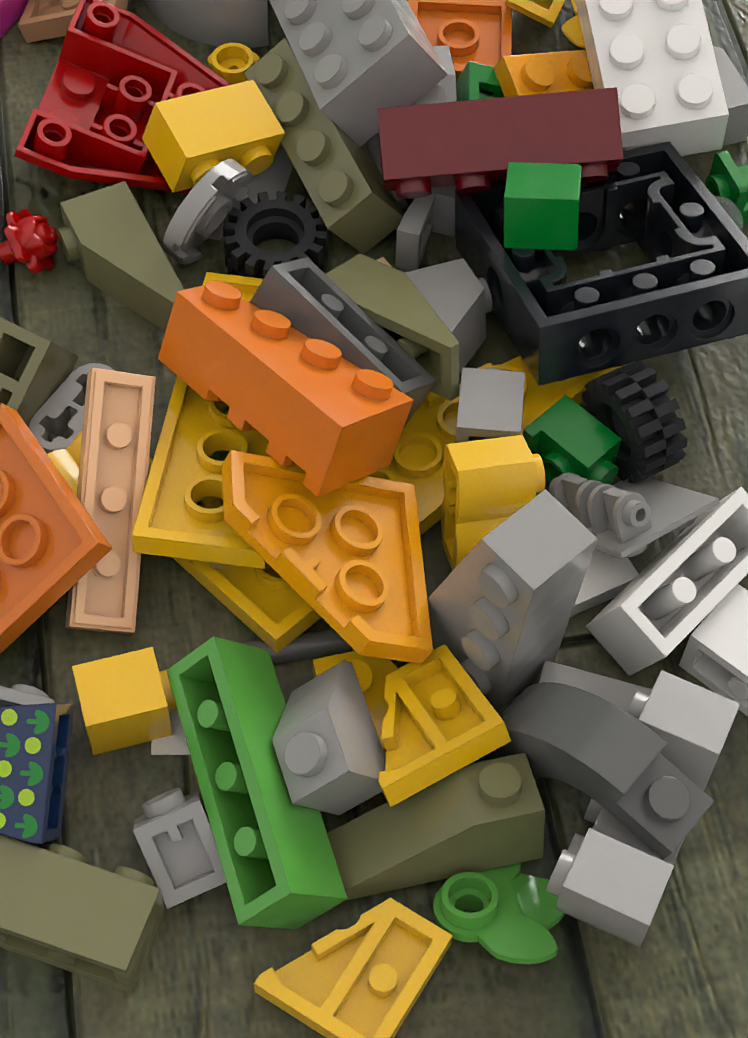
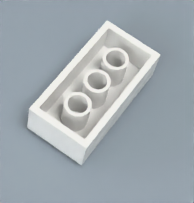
M575 0L594 89L617 87L623 152L669 141L681 156L722 149L729 112L702 0Z

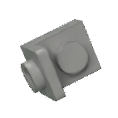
M175 788L157 795L141 805L145 814L134 820L133 832L157 887L161 890L167 909L226 883L209 819L205 811V805L199 791L184 797L181 788Z

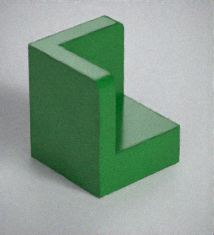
M508 163L504 194V248L575 250L577 248L581 165Z

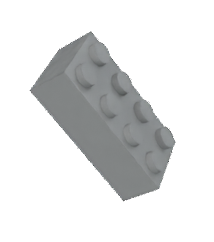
M269 0L319 109L360 147L378 133V108L412 105L448 75L407 0Z

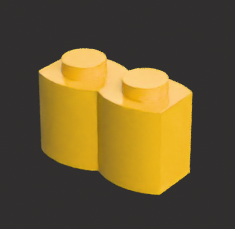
M523 435L446 444L443 459L444 499L442 504L441 530L443 549L452 571L483 537L535 498L536 493L544 491L545 470L542 458L538 453H531Z

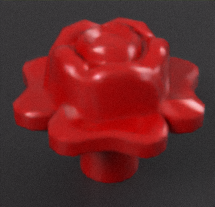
M26 208L20 210L19 213L15 211L7 213L6 221L8 226L5 227L4 233L8 240L0 243L1 260L9 265L16 261L22 264L25 263L33 274H37L42 270H52L54 268L52 256L58 249L56 245L58 240L56 229L48 224L46 217L42 215L33 216Z

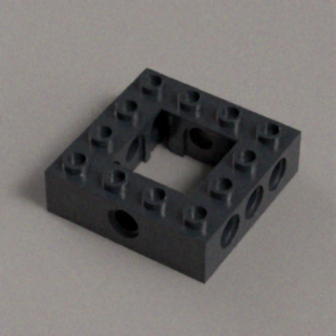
M670 141L623 152L621 164L616 171L608 172L609 178L607 180L581 183L578 245L575 250L504 248V194L506 181L490 182L491 189L484 192L469 194L455 192L456 248L477 278H484L487 282L492 298V309L538 386L748 334V239ZM636 241L651 261L648 264L612 272L610 269L598 271V276L567 283V266L563 259L593 251H605L614 246Z

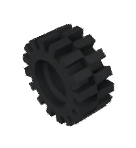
M267 191L257 193L258 203L254 204L247 197L240 201L241 211L233 207L228 213L229 222L225 221L223 227L225 265L228 267V275L264 279L272 265L306 257L325 273L328 255L327 227L322 217H319V212L314 203L306 208L305 197L297 194L294 200L290 202L287 201V192L277 191V199L269 200ZM268 239H285L296 244L292 249L283 252H267L256 247L257 244Z
M640 361L630 362L587 382L584 386L586 390L582 392V400L587 404L582 408L622 439L615 463L619 468L617 477L623 481L628 479L629 483L633 484L680 463L679 461L684 459L686 455L683 448L687 447V437L680 433V431L686 429L684 419L678 418L675 410L680 408L676 398L669 400L666 393L670 388L664 380L656 382L657 372L651 367L645 369V364Z

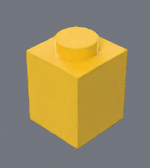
M153 647L72 666L93 755L173 735L169 711L177 709L167 671H159Z

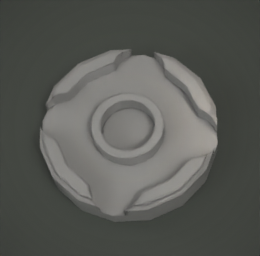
M232 158L221 161L208 171L191 189L175 212L163 239V251L183 265L191 264L203 257L197 248L207 238L220 240L224 236L223 227L225 221L229 222L228 213L233 207L241 211L240 201L249 197L248 192L250 189L243 183L248 185L250 182H253L252 173Z

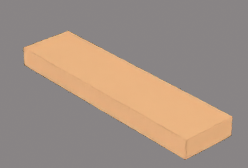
M91 368L87 372L77 498L113 549L68 590L65 628L120 634L135 633L141 553L133 552L132 532L148 478L156 379L154 376Z

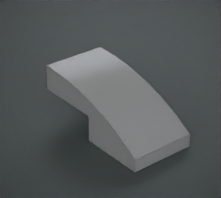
M455 185L431 187V195L414 198L397 229L395 268L406 271L417 270L432 232L451 237L455 236Z

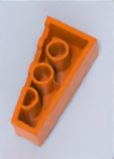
M209 281L205 285L177 291L158 360L205 400L225 402L229 406L226 418L239 430H255L267 438L269 443L266 453L281 466H289L293 461L306 472L303 485L317 497L390 466L414 401L411 397L395 389L392 380L386 375L356 366L341 357L342 352L335 345L323 340L307 337L292 328L291 321L287 317L271 310L260 309L242 298V292L238 288L228 283Z

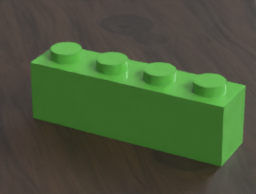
M215 636L211 637L166 671L237 922L241 926L297 930L348 898L319 810L292 804L274 749L272 738L286 703L269 650Z

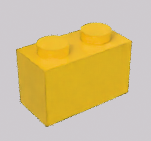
M249 80L156 102L142 139L174 193L193 188L208 171L221 161L230 158L251 172L252 176L260 174L272 164L285 132L255 81Z

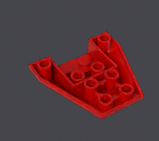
M80 0L67 29L57 65L38 109L33 108L14 157L71 179L109 184L125 181L128 186L172 192L142 139L154 104L231 84L137 15L103 0ZM192 188L185 189V190L178 191V192H179V193L189 194V192L191 191Z

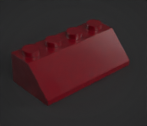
M617 87L378 108V138L384 192L396 191L397 198L413 199L426 197L432 194L431 187L455 185L456 193L484 192L491 189L490 182L506 181L509 162L579 164L582 167L581 183L600 182L609 178L608 172L616 171L623 160Z

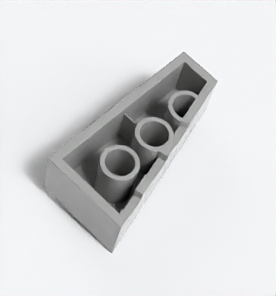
M546 489L483 537L427 599L433 647L436 649L443 644L448 647L496 712L541 676L545 660L555 662L598 540Z

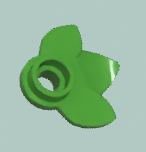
M521 863L480 872L457 873L447 879L438 890L433 903V916L437 926L453 935L452 939L462 942H479L497 959L515 964L542 963L557 955V943L548 930L561 921L565 913L556 910L558 896L546 891L549 879L520 873ZM463 910H473L476 912L469 913L463 912Z

